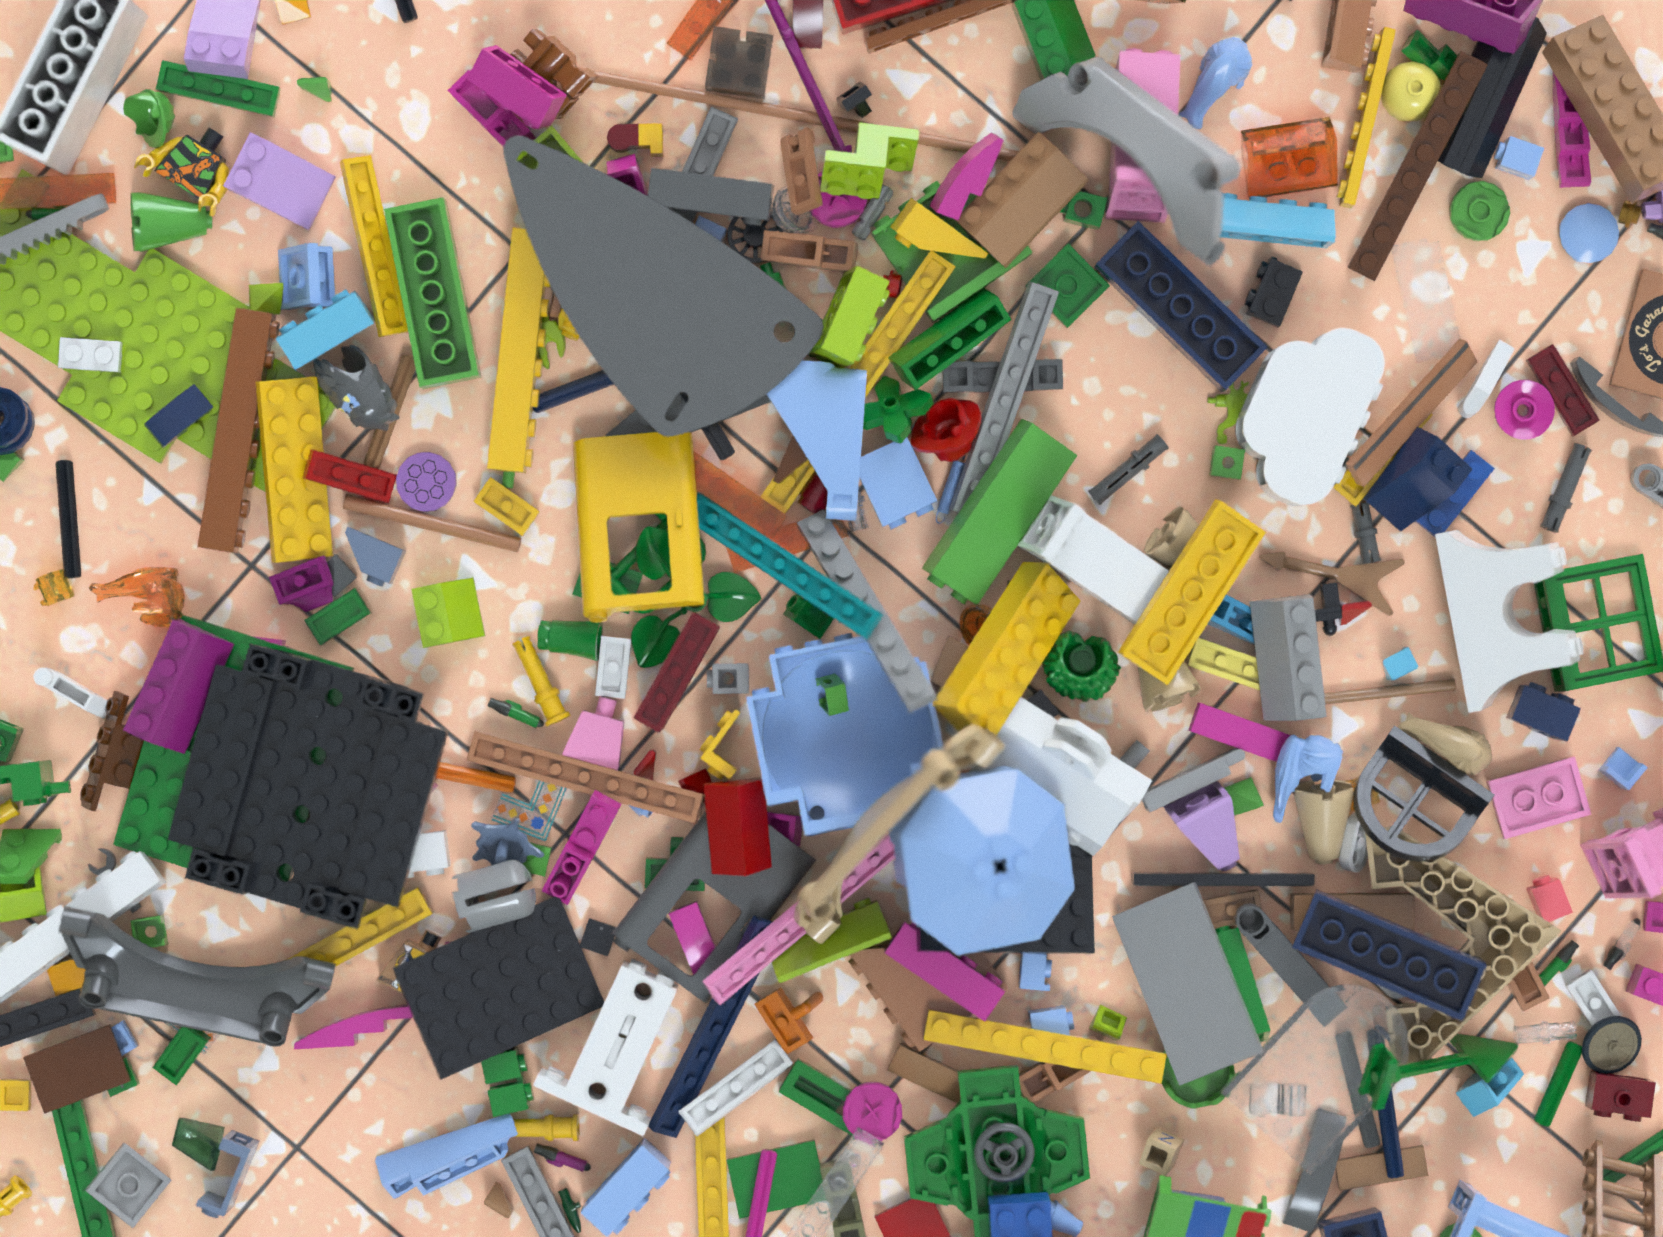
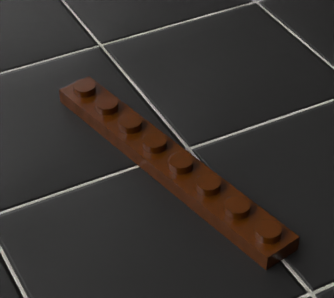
M1463 51L1459 52L1347 268L1373 281L1376 280L1487 68V63Z

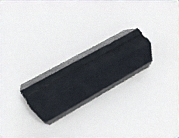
M1535 17L1525 41L1514 54L1501 52L1494 46L1481 41L1476 42L1471 56L1487 63L1488 66L1438 162L1467 176L1483 178L1547 35L1538 17Z

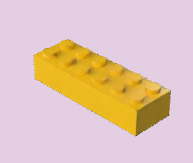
M1022 562L939 692L937 700L932 703L958 732L975 724L983 729H988L997 736L1081 602L1048 563Z

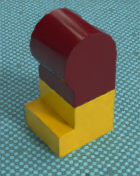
M662 123L617 124L608 131V144L616 153H626L631 149H650L651 157H663Z

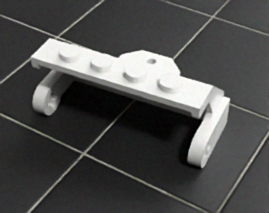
M1020 697L997 734V737L1005 745V749L987 768L981 766L969 770V772H980L999 766H1009L1020 770L1064 804L1069 844L1077 845L1093 856L1104 846L1117 825L1139 805L1152 782L1151 779L1110 754L1112 749L1105 738L1078 720L1062 717L1057 720Z

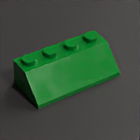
M1017 0L1014 2L1012 9L1040 80L1058 72L1068 76L1071 66L1096 57L1074 0Z

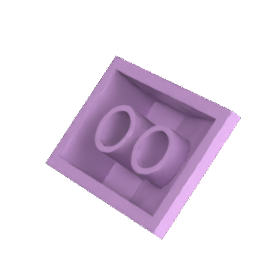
M197 0L188 30L184 53L187 70L190 72L248 79L261 0Z
M250 132L223 186L229 191L310 230L336 176Z

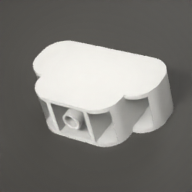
M1337 328L1317 337L1312 343L1304 341L1285 343L1272 350L1264 358L1239 413L1235 425V434L1240 447L1245 449L1247 454L1258 459L1256 465L1257 482L1263 492L1269 497L1290 506L1313 504L1325 498L1335 483L1339 484L1346 471V467L1342 466L1345 458L1348 455L1352 456L1358 444V439L1355 438L1356 433L1367 424L1371 412L1367 411L1368 406L1372 400H1377L1383 384L1379 382L1384 372L1385 359L1382 349L1374 339L1350 328Z

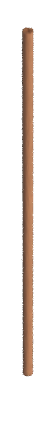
M592 70L599 75L593 83L823 126L816 112ZM832 116L837 129L858 132L859 122L874 124ZM919 132L918 140L920 145L966 153L976 144L974 142ZM1001 148L997 159L1010 162L1020 151Z

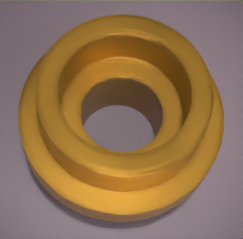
M1629 200L1624 201L1618 223L1625 224V228L1629 229L1632 223L1637 225L1642 207L1637 206L1638 202L1631 204Z

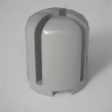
M508 860L470 872L460 873L452 877V879L458 878V891L453 892V898L459 919L466 917L471 927V930L466 931L468 933L528 917L535 908V888L479 903V896L533 881L528 869L518 860Z

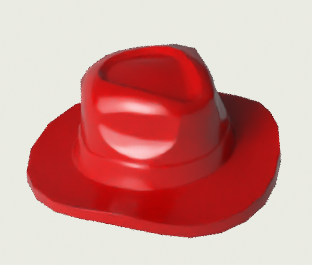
M953 398L935 402L925 415H921L913 427L911 434L913 449L924 453H935L941 462L959 460L971 450L972 440L978 433L982 416L978 405L971 400H957Z

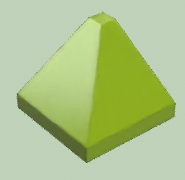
M283 283L248 285L250 310L280 315L284 289Z

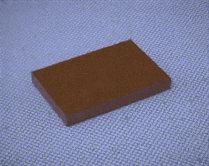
M111 1024L23 1057L44 1114L131 1081Z

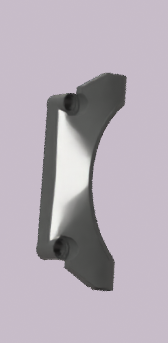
M67 906L63 909L59 925V933H62V937L76 966L86 969L79 995V1002L85 1007L254 1041L272 1047L282 1046L286 1042L292 1013H304L330 990L336 966L335 963L296 956L277 963L249 967H227L197 963L166 954L138 941L120 929L104 914Z

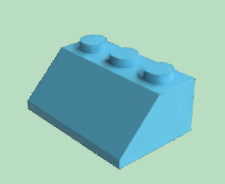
M347 289L331 298L333 304L323 309L321 305H318L306 312L307 319L303 322L296 324L293 320L278 329L281 335L277 336L276 340L295 370L374 324L375 319L356 291L349 294Z

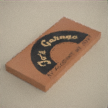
M1642 269L1609 385L1663 400V274Z

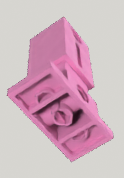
M1663 808L1653 812L1655 820L1641 827L1621 828L1602 839H1590L1580 844L1605 899L1653 898L1662 893L1660 888L1663 887Z

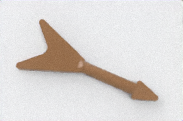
M1285 552L1259 555L1261 560L1277 570L1287 568L1334 579L1363 600L1370 601L1372 606L1388 616L1393 615V610L1378 589V581L1405 564L1403 559L1335 568L1288 557Z

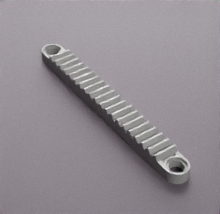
M97 194L1 236L0 264H6V257L13 260L17 259V252L27 255L28 247L38 250L39 242L49 245L50 237L60 240L61 232L71 235L72 227L82 230L83 222L97 217L110 209L104 194Z

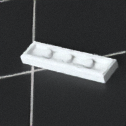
M773 1040L679 1110V1114L697 1137L790 1068L793 1062L778 1042Z

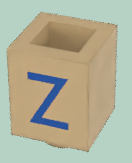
M1157 1127L1148 1137L1138 1164L1167 1176L1176 1164L1185 1139Z

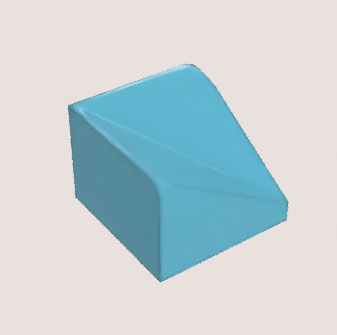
M1403 647L1401 651L1384 659L1382 662L1385 677L1391 681L1419 667L1409 647Z

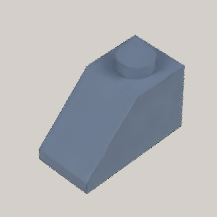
M347 527L345 534L360 571L368 575L366 580L383 587L385 582L392 584L406 551L356 529Z

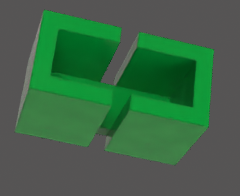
M518 1047L508 1049L481 1062L486 1085L513 1078L517 1080L491 1086L487 1090L493 1117L530 1108V1101L534 1100V1092L531 1082L526 1083L523 1073L528 1071L525 1054H519Z

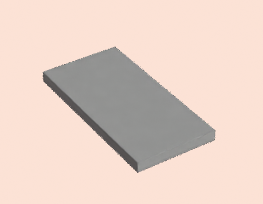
M1196 882L1112 916L1179 1086L1264 1052Z

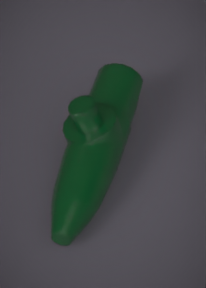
M568 1188L561 1189L558 1193L562 1200L565 1214L574 1230L580 1233L581 1222L577 1208H580L581 1204L580 1202L575 1203L572 1200Z

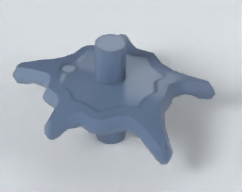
M517 817L507 825H491L477 821L471 824V827L480 833V837L476 841L479 849L472 857L474 861L486 859L491 865L508 860H518L523 863L527 860L528 855L542 858L544 854L540 849L528 842L527 836L519 831V819Z

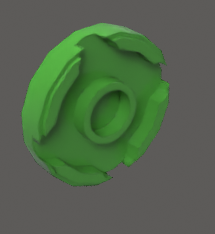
M1485 181L1473 182L1460 188L1452 198L1449 208L1450 221L1456 232L1465 239L1475 242L1487 241L1499 235L1507 226L1510 217V206L1504 191L1495 184Z

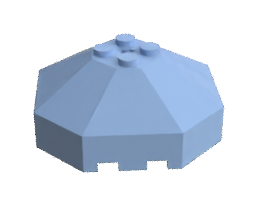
M999 766L980 772L960 773L956 785L943 791L938 790L932 784L889 830L890 842L893 843L895 860H893L895 880L900 885L907 887L911 921L957 955L1039 940L1074 891L1064 804L1016 768ZM1004 858L1006 860L1004 866L1007 868L1004 873L998 872L995 875L993 862L995 860L1001 861Z

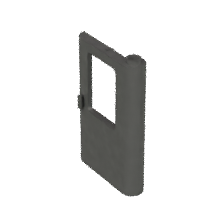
M705 811L697 824L693 826L612 932L616 937L613 942L626 952L631 948L703 1002L708 1003L712 996L702 981L734 955L753 915L767 920L773 918L817 859L806 853L768 824L772 868L748 876L712 874ZM700 879L737 906L741 913L694 975H688L649 947L647 941L692 881Z

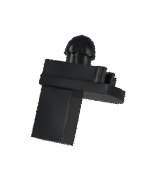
M1337 583L1321 584L1320 591L1323 608L1315 609L1316 622L1323 621V632L1327 636H1333L1337 631L1335 619L1342 618Z

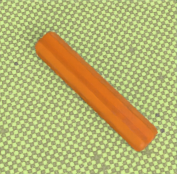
M442 762L439 764L436 775L438 779L509 793L514 791L516 785V778L513 776Z

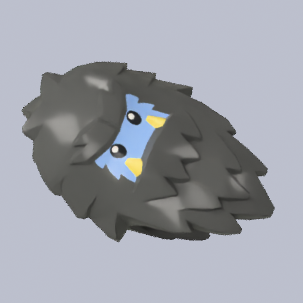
M355 345L341 347L344 357L342 363L345 371L334 366L324 358L321 361L317 358L313 360L315 376H317L320 388L337 409L345 412L350 417L354 426L370 430L380 429L388 431L389 424L400 418L399 415L394 413L397 402L393 399L389 385L383 381L377 365L373 364L359 347Z

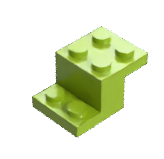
M859 122L854 153L826 150L820 191L834 196L843 194L858 196L862 199H879L885 168L896 172L912 171L919 140V130Z

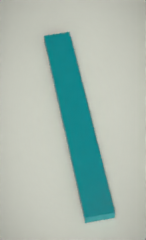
M698 492L697 505L700 530L868 640L884 614Z

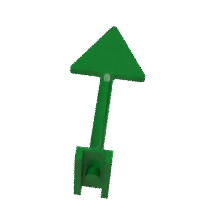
M1457 1033L1449 1042L1459 1053L1398 1066L1399 1062L1383 1043L1372 1045L1358 1093L1360 1095L1369 1094L1373 1099L1371 1108L1374 1111L1381 1110L1385 1107L1392 1083H1397L1403 1078L1467 1064L1471 1065L1486 1083H1490L1517 1052L1519 1045Z

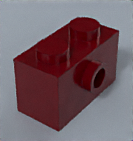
M1590 1071L1585 1106L1594 1110L1593 1115L1611 1118L1612 1113L1623 1114V1119L1641 1122L1642 1117L1651 1118L1656 1082L1647 1078L1619 1074H1602Z

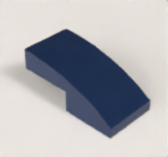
M193 384L145 422L144 426L164 448L185 433L188 427L212 411L213 406L197 386Z

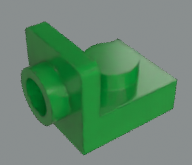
M797 593L788 600L786 610L783 613L787 618L819 639L822 638L834 620L833 617Z

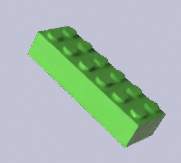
M444 197L384 209L419 387L427 389L482 378L447 201Z

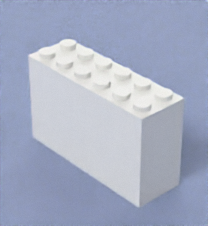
M58 0L0 115V141L68 177L149 16L132 0Z

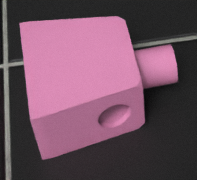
M600 696L595 713L583 710L562 755L619 770L624 721L612 718L617 701Z

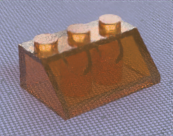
M1330 117L1241 130V155L1248 198L1250 196L1269 197L1338 186L1337 136Z

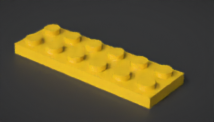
M317 376L257 381L255 383L272 562L280 563L312 559L324 555L325 557L333 556L327 486L303 479L310 449L324 453Z
M1215 499L1120 647L1118 653L1162 683L1169 685L1266 532L1223 501Z

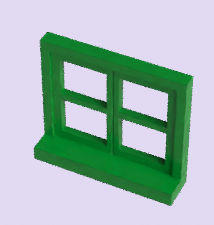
M1643 554L1565 568L1563 572L1534 583L1543 633L1553 629L1573 630L1575 633L1601 628L1609 666L1582 673L1579 672L1578 662L1572 665L1550 668L1554 692L1570 691L1663 672V654ZM1628 572L1636 610L1607 616L1600 577ZM1592 579L1599 618L1570 623L1563 584ZM1638 621L1645 660L1616 666L1609 627Z

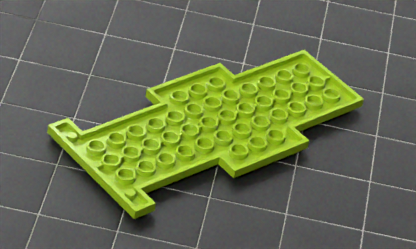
M21 169L0 204V237L37 221L31 220L25 213L31 208L38 207L50 185ZM61 232L60 240L50 237L49 245L39 242L38 250L28 247L27 255L17 252V259L15 260L6 257V264H0V331L57 366L60 337L118 341L123 343L121 373L63 369L72 376L57 399L58 402L158 463L162 464L176 439L212 459L236 308L250 310L249 306L155 249L148 250L134 272L73 234L68 235ZM275 358L273 368L267 371L266 381L306 376ZM195 384L211 403L213 409L188 427L185 433L163 448L144 424L174 398ZM318 384L321 428L323 430L336 407ZM258 428L256 440L260 441V452L257 459L253 458L251 470L256 472L254 486L265 492L260 429Z

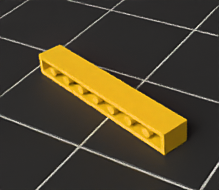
M512 227L487 469L526 474L527 467H532L533 449H529L530 437H535L537 420L532 419L533 407H538L540 389H535L536 377L542 376L543 359H538L539 347H544L546 341V329H541L542 318L548 317L549 299H545L546 287L551 286L539 263L527 231L523 228Z

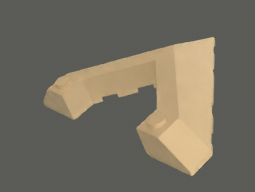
M1391 826L1384 827V828H1385L1387 831H1389V829L1391 828ZM1403 830L1397 837L1406 842L1423 844ZM1365 833L1372 889L1404 887L1468 938L1459 949L1460 951L1484 960L1487 964L1463 1021L1419 1002L1386 1005L1390 1051L1399 1062L1398 1066L1432 1059L1462 1027L1508 985L1562 930L1446 857L1422 862L1401 859L1381 849Z

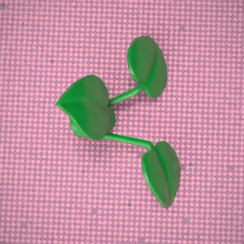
M647 526L638 537L635 558L641 573L651 580H658L665 573L671 579L669 535L666 530ZM720 572L713 575L708 581L709 593L704 592L705 605L681 607L680 610L666 617L664 621L655 615H649L636 622L631 632V644L638 666L649 668L657 666L666 660L680 635L678 628L668 624L677 617L685 615L687 611L699 612L707 604L709 613L715 619L722 622H733L744 616L761 600V595L748 580L735 573Z

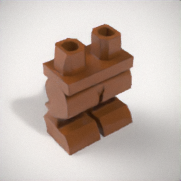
M532 29L523 40L533 50L528 58L519 49L514 50L510 55L556 88H558L557 81L561 84L563 89L561 91L567 96L554 120L561 119L599 75L588 68H578L576 56L561 44L555 36L548 37L540 30Z

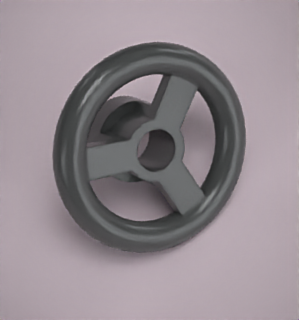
M998 1123L985 1129L978 1137L974 1148V1157L979 1170L986 1177L997 1182H1011L1021 1178L1030 1169L1035 1154L1034 1145L1029 1134L1021 1127L1011 1123ZM999 1132H1010L1018 1136L1009 1144H997L988 1140L992 1135ZM1025 1146V1159L1018 1169L1011 1172L1010 1168L1018 1160L1016 1150ZM983 1149L993 1153L994 1162L1001 1168V1173L992 1170L986 1164ZM1002 1150L1010 1151V1155L1006 1158L999 1156Z

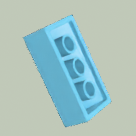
M1224 193L1220 238L1325 249L1335 243V210L1327 209V204L1310 202L1309 207L1297 206V201L1280 199L1279 204L1267 203L1266 197L1250 196L1249 201L1238 200V195Z

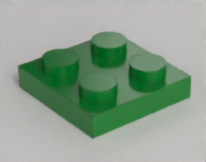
M1069 243L1030 280V282L1059 291L1052 314L1066 328L1110 287Z

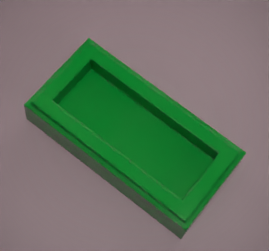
M354 588L304 621L319 645L322 646L372 612L357 589Z
M181 1026L152 1068L177 1085L211 1037L201 1030Z

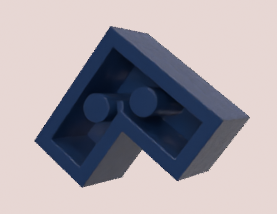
M1530 682L1528 686L1519 685L1506 718L1554 740L1568 742L1581 710L1580 707L1573 705L1575 699L1560 693L1548 695L1545 693L1546 687L1534 682Z

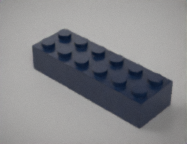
M1139 221L1093 267L1221 392L1226 391L1268 348Z
M1318 889L1314 893L1292 945V948L1461 1021L1464 1020L1487 966L1484 960Z

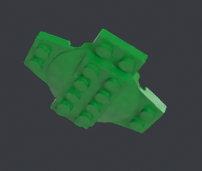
M1018 1065L957 1071L960 1101L950 1110L945 1118L904 1136L910 1198L945 1206H956L967 1218L973 1221L975 1237H990L987 1196L1048 1192V1195L1052 1193L1057 1194L1090 1179L1084 1118L1082 1116L1039 1108L1031 1100L1023 1096L1020 1089ZM994 1124H1015L1024 1129L1032 1139L1035 1152L1033 1163L1026 1174L1015 1181L997 1182L991 1180L979 1170L974 1157L976 1141L985 1129ZM999 1132L992 1135L988 1140L997 1144H1009L1018 1136L1010 1132ZM1025 1146L1016 1150L1018 1160L1010 1168L1011 1172L1018 1169L1025 1159ZM983 1149L986 1164L992 1170L1001 1173V1168L994 1162L993 1153ZM1002 1150L999 1156L1006 1158L1010 1155V1151Z

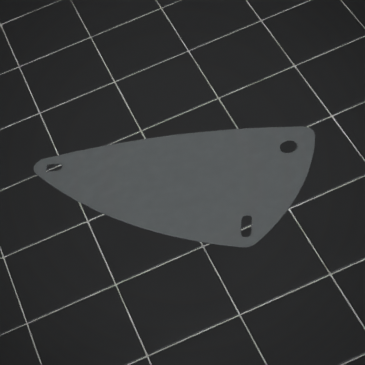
M520 135L513 136L504 144L503 154L518 209L533 249L554 294L597 363L630 404L659 434L675 436L714 424L748 407L782 382L809 354L823 333V322L817 313L749 260L681 215L615 178ZM522 150L537 159L538 167L536 169H529L516 160ZM781 321L791 323L795 329L793 339L788 342H781L774 335V328ZM680 392L687 393L689 399L676 420L673 422L667 421L665 413L677 394Z

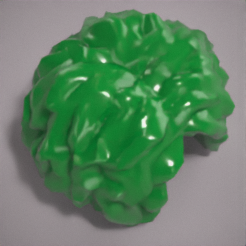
M1074 631L1061 633L1042 662L1044 674L1048 675L1046 683L1055 689L1057 693H1060L1062 697L1068 696L1071 700L1077 698L1082 700V702H1088L1090 698L1093 700L1102 699L1104 693L1109 692L1111 686L1115 684L1116 676L1119 675V670L1121 669V666L1117 664L1118 656L1112 650V646L1106 638L1091 636L1084 641L1082 636Z

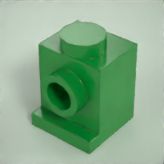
M0 719V739L2 742L0 746V763L1 761H11L24 728Z

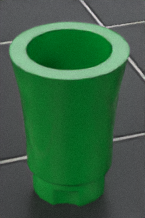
M541 620L538 628L537 647L539 650H549L550 653L568 654L598 661L601 636H603V623L552 620L551 622Z

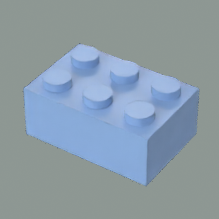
M644 1137L587 1199L580 1213L606 1237L612 1232L617 1235L629 1222L630 1216L628 1214L633 1209L638 1212L648 1202L649 1191L653 1187L657 1190L660 1189L669 1179L671 1161Z

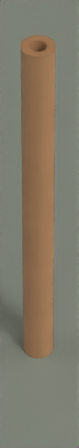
M1455 679L1326 692L1324 693L1325 705L1455 691L1456 683Z

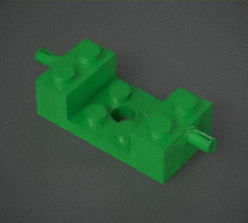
M52 760L0 766V785L11 783L13 802L22 801L23 806L48 803L47 797L71 793L70 780L54 782Z

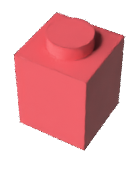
M1544 875L1532 881L1533 885L1526 888L1536 915L1544 920L1551 922L1573 913L1560 879Z

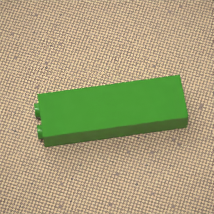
M1021 419L921 569L930 574L927 580L941 589L944 585L951 588L953 591L950 595L964 605L967 601L978 605L1078 455L1032 422Z

